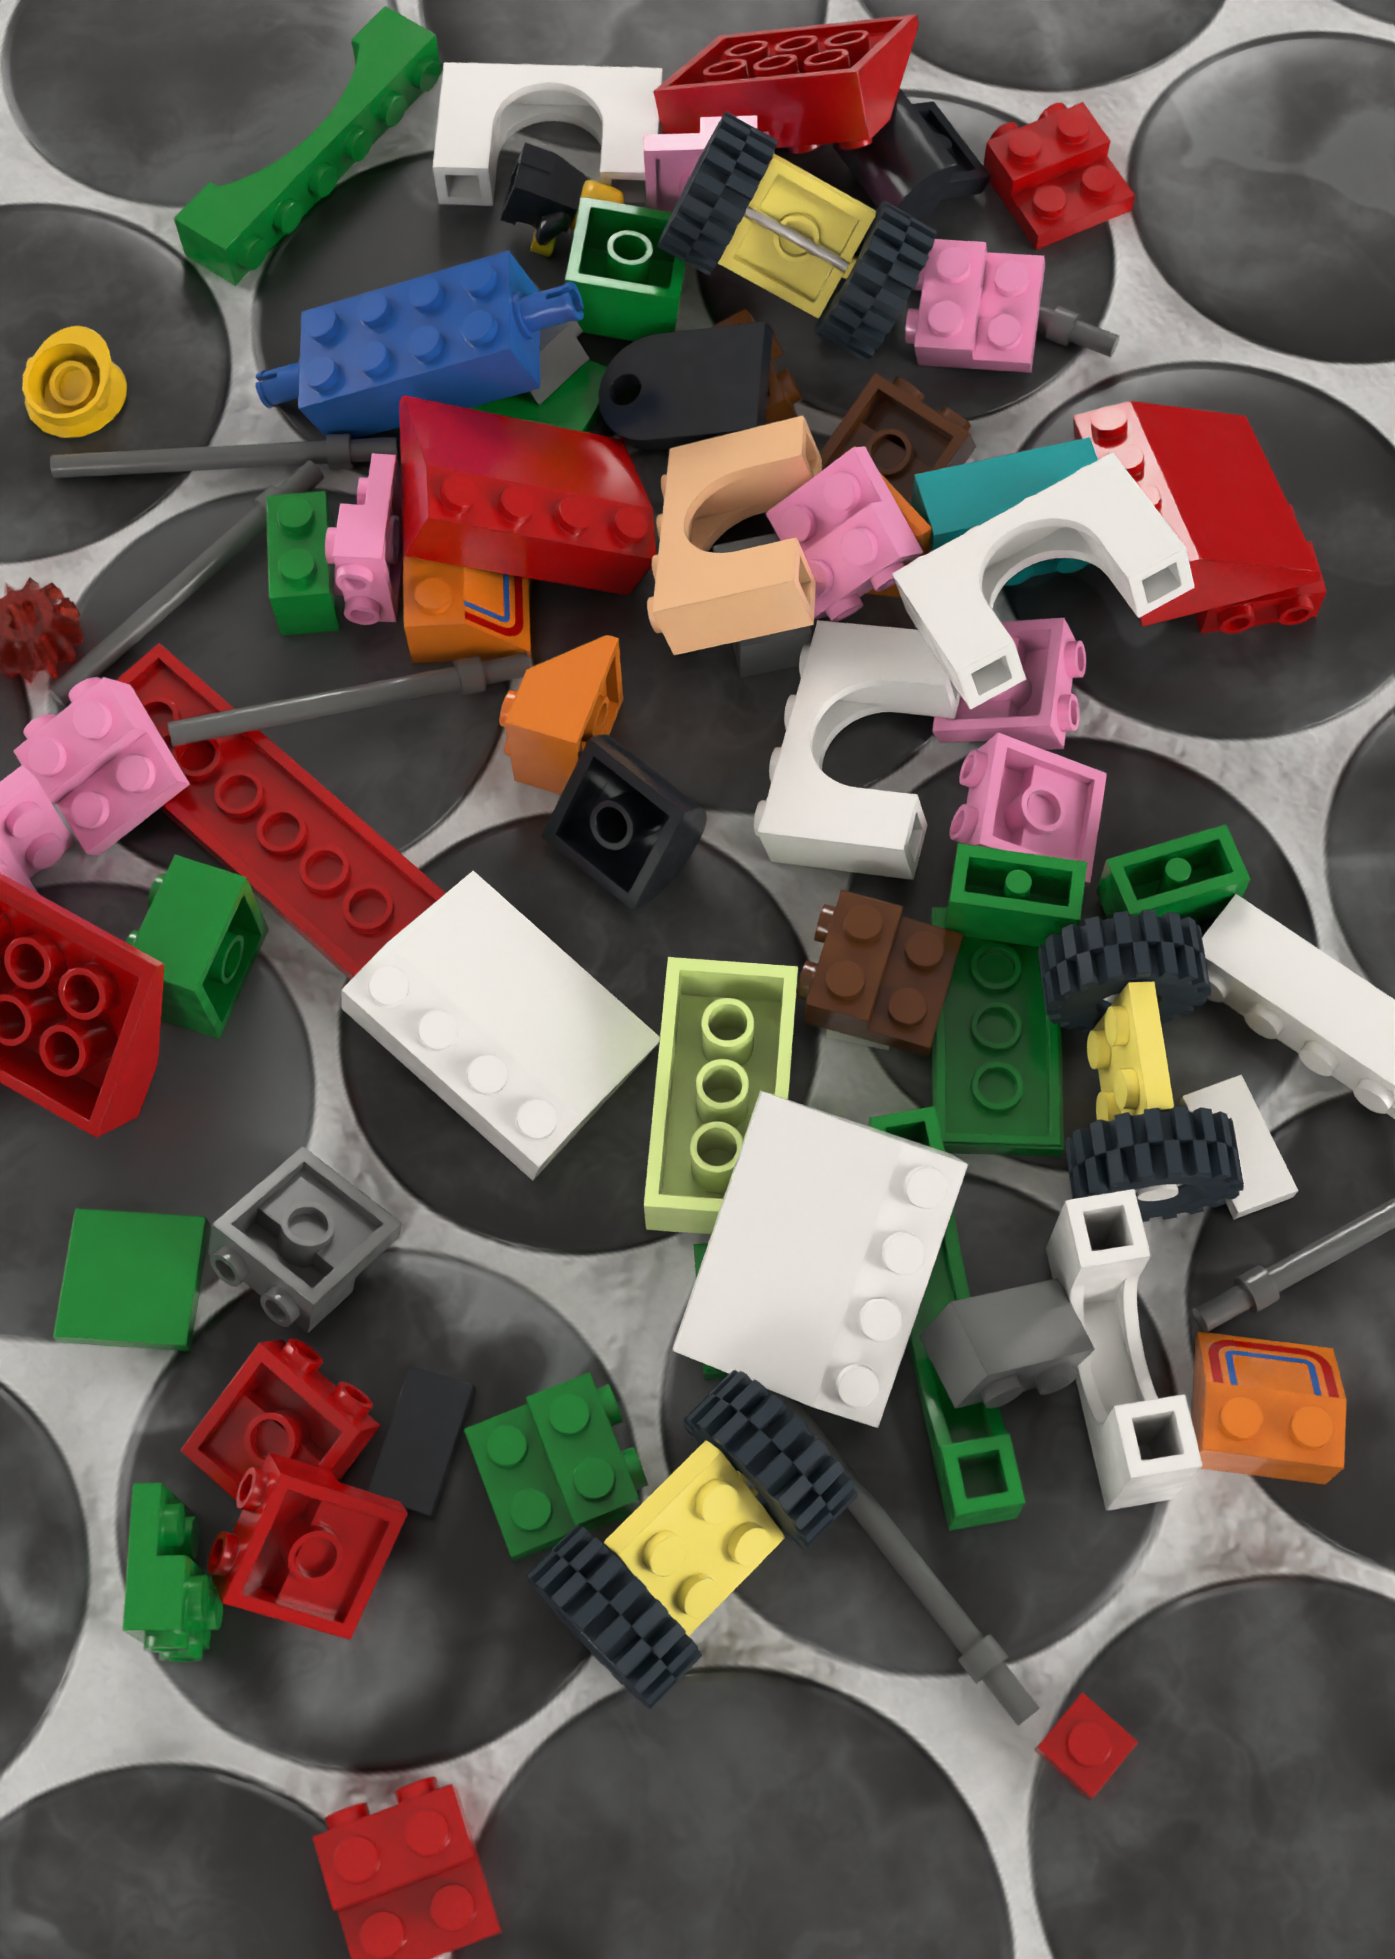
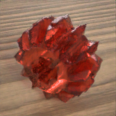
M29 577L23 589L16 590L5 582V596L0 599V672L6 675L8 679L20 672L23 679L31 684L39 671L45 670L47 674L56 678V664L59 662L75 663L76 653L73 647L84 643V632L79 620L80 613L74 601H70L69 597H64L61 589L56 587L53 582L40 588L39 583Z

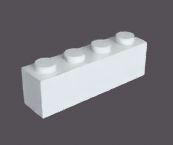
M1235 894L1202 937L1211 987V994L1206 996L1207 999L1213 1002H1224L1243 1015L1246 1023L1256 1033L1269 1039L1277 1038L1299 1053L1300 1060L1309 1069L1323 1076L1334 1077L1353 1090L1356 1099L1366 1108L1379 1114L1387 1113L1395 1119V1000Z

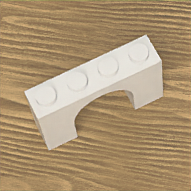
M444 62L433 159L438 203L441 205L493 206L497 161L505 142L517 131L529 125L545 121H561L587 130L600 143V182L621 190L625 198L624 204L646 208L643 135L662 134L653 93L663 83L662 68Z
M1113 452L1088 466L1082 467L1069 477L1036 495L1024 499L1016 506L979 526L969 529L965 534L924 556L916 558L910 564L892 573L906 612L970 710L1026 680L1015 643L992 610L994 601L1001 588L1011 577L1024 568L1037 562L1054 558H1074L1089 562L1100 568L1109 577L1138 618L1195 588L1186 547Z
M817 620L811 644H804L801 650L799 660L801 680L797 694L790 695L786 703L784 714L786 733L782 747H776L771 755L769 766L771 786L767 800H761L755 811V835L760 837L771 862L914 880L928 826L918 794L857 788L841 784L828 777L822 771L823 759L836 735L857 719L882 712L955 719L961 695L919 630Z
M1135 1189L1066 1200L1046 1246V1252L1052 1278H1058L1095 1348L1075 1369V1372L1077 1374V1387L1106 1511L1172 1500L1203 1465L1185 1394L1158 1398L1143 1351L1137 1310V1285L1140 1274L1151 1254Z

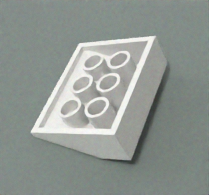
M474 871L392 938L341 990L342 1009L532 1181L660 1043V1037Z
M760 1090L673 1346L674 1352L729 1374L733 1370H737L738 1373L742 1371L752 1381L756 1379L766 1389L813 1408L878 1428L968 1164L952 1154Z

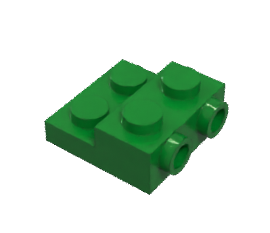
M590 1372L526 1397L528 1404L464 1429L513 1562L558 1544L576 1525L591 1531L632 1514L641 1505L636 1490L648 1486L642 1465L634 1447L623 1451L620 1450L612 1430V1426L623 1422L617 1402L609 1384L598 1388L595 1387Z
M133 1483L122 1631L143 1643L144 1651L159 1653V1660L201 1661L203 1649H210L211 1630H219L221 1627L223 1603L219 1598L216 1588L213 1587L212 1577L191 1560L196 1559L199 1549L198 1518L196 1516L190 1517V1509L163 1483Z

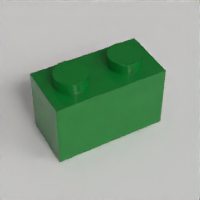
M326 491L266 496L269 600L281 636L340 631L339 596H336L334 590L335 564H327L325 557L326 532L328 527H335Z
M1225 824L1107 859L1096 893L1107 919L1114 918L1113 913L1128 911L1129 916H1139L1142 910H1156L1158 917L1167 912L1179 914L1180 920L1189 917L1195 920V923L1218 917L1235 894L1243 897L1251 879L1230 831Z
M958 843L944 928L964 933L963 936L1034 947L1046 945L1045 939L1051 934L1062 935L1061 929L1071 924L1079 926L1087 862Z

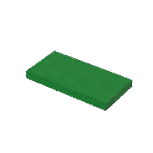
M932 907L931 925L945 927L947 908ZM963 936L961 949L931 1047V1107L935 1106L946 1153L1062 1156L1064 1151L1061 1023L1053 1024L1049 1021V1016L1046 1015L1038 959L1039 947Z

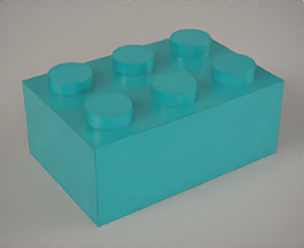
M1091 438L1078 439L915 474L911 506L932 527L929 553L965 534L969 529L979 526L1016 506L1024 499L1036 495L1069 477L1082 467L1098 461ZM1054 558L1040 561L1019 571L1005 585H1017L1028 580L1030 577L1056 571L1061 573L1076 572L1091 563L1074 558Z

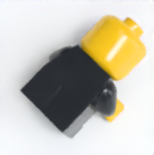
M525 142L510 175L500 220L515 225L516 222H521L537 228L533 235L530 251L550 257L555 246L556 236L562 232H567L569 227L574 233L581 197L624 204L625 198L621 190L595 180L584 182L585 174L561 156Z

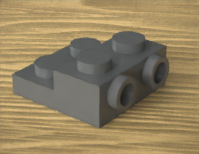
M302 1146L212 1224L208 1254L211 1255V1266L221 1280L233 1287H237L244 1282L261 1295L260 1302L263 1310L276 1324L288 1327L295 1322L309 1333L353 1292L355 1278L399 1238L402 1222Z

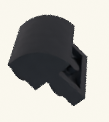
M899 89L890 120L872 137L873 140L870 144L850 150L839 148V143H834L833 145L835 151L877 208H879L882 202L886 201L916 219L932 217L941 199L982 194L991 178V175L934 101L912 104L901 89Z

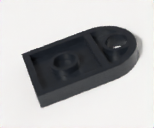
M764 321L654 334L632 342L613 358L602 377L598 400L603 419L619 439L627 445L641 450L670 449L765 425L773 332ZM637 384L641 385V391L632 403L623 406L618 405L619 397L627 387Z

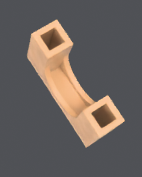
M804 415L670 448L667 474L661 476V490L664 498L663 513L658 514L656 519L660 543L659 553L652 557L655 590L654 596L648 598L647 610L653 630L656 633H663L674 655L814 625L816 581L797 537L734 552H709L718 538L728 529L751 516L768 512L822 471V458Z

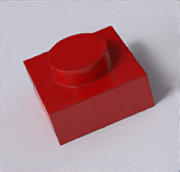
M1082 1692L1034 1751L1088 1800H1091L1138 1744V1741Z

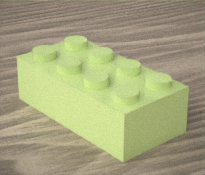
M668 957L644 1197L646 1230L712 1234L760 1090L785 1099L789 1097L798 966Z

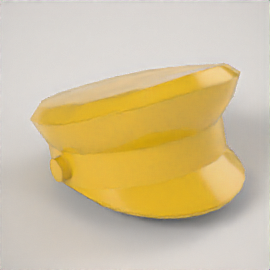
M72 326L61 329L43 342L34 356L28 359L23 373L22 390L25 395V406L31 421L43 432L61 438L83 437L99 431L114 419L124 404L127 395V383L120 367L111 361L110 352L105 340L90 328Z

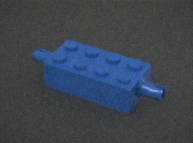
M508 250L309 309L301 314L299 361L272 370L259 371L256 374V379L259 382H255L257 394L267 408H273L278 404L299 399L298 409L325 437L327 434L351 433L353 439H358L400 427L399 401L403 395L471 408L540 389V330L570 321L582 320L584 317V313L581 311L584 309L582 297L576 284L572 281L539 292Z

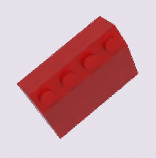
M915 14L719 35L653 91L662 133H700V117H722L724 112L727 111L734 116H757L758 130L769 132V136L778 141L775 148L788 147L789 153L792 154L810 152L820 147L821 144L839 143V148L844 150L866 146L872 142V137L891 118L919 27L918 16Z
M406 395L401 397L399 401L404 556L622 595H629L652 567V557L656 555L653 507L626 446L621 439Z
M1127 401L1073 416L1075 440L1090 437L1098 460L1113 452L1187 550L1195 588L1138 618L1142 627L1321 581V570L1246 415Z
M0 873V1083L97 1138L139 1117L158 1064L164 963Z

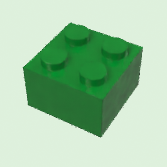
M581 197L565 283L574 282L582 297L584 309L581 311L584 313V317L576 322L581 327L583 333L636 341L649 335L675 332L686 263L657 247L660 237L665 230L664 228L673 212Z
M175 854L166 874H159L151 886L148 897L149 910L140 929L133 930L125 942L164 963L161 1020L220 1040L269 928L247 877Z

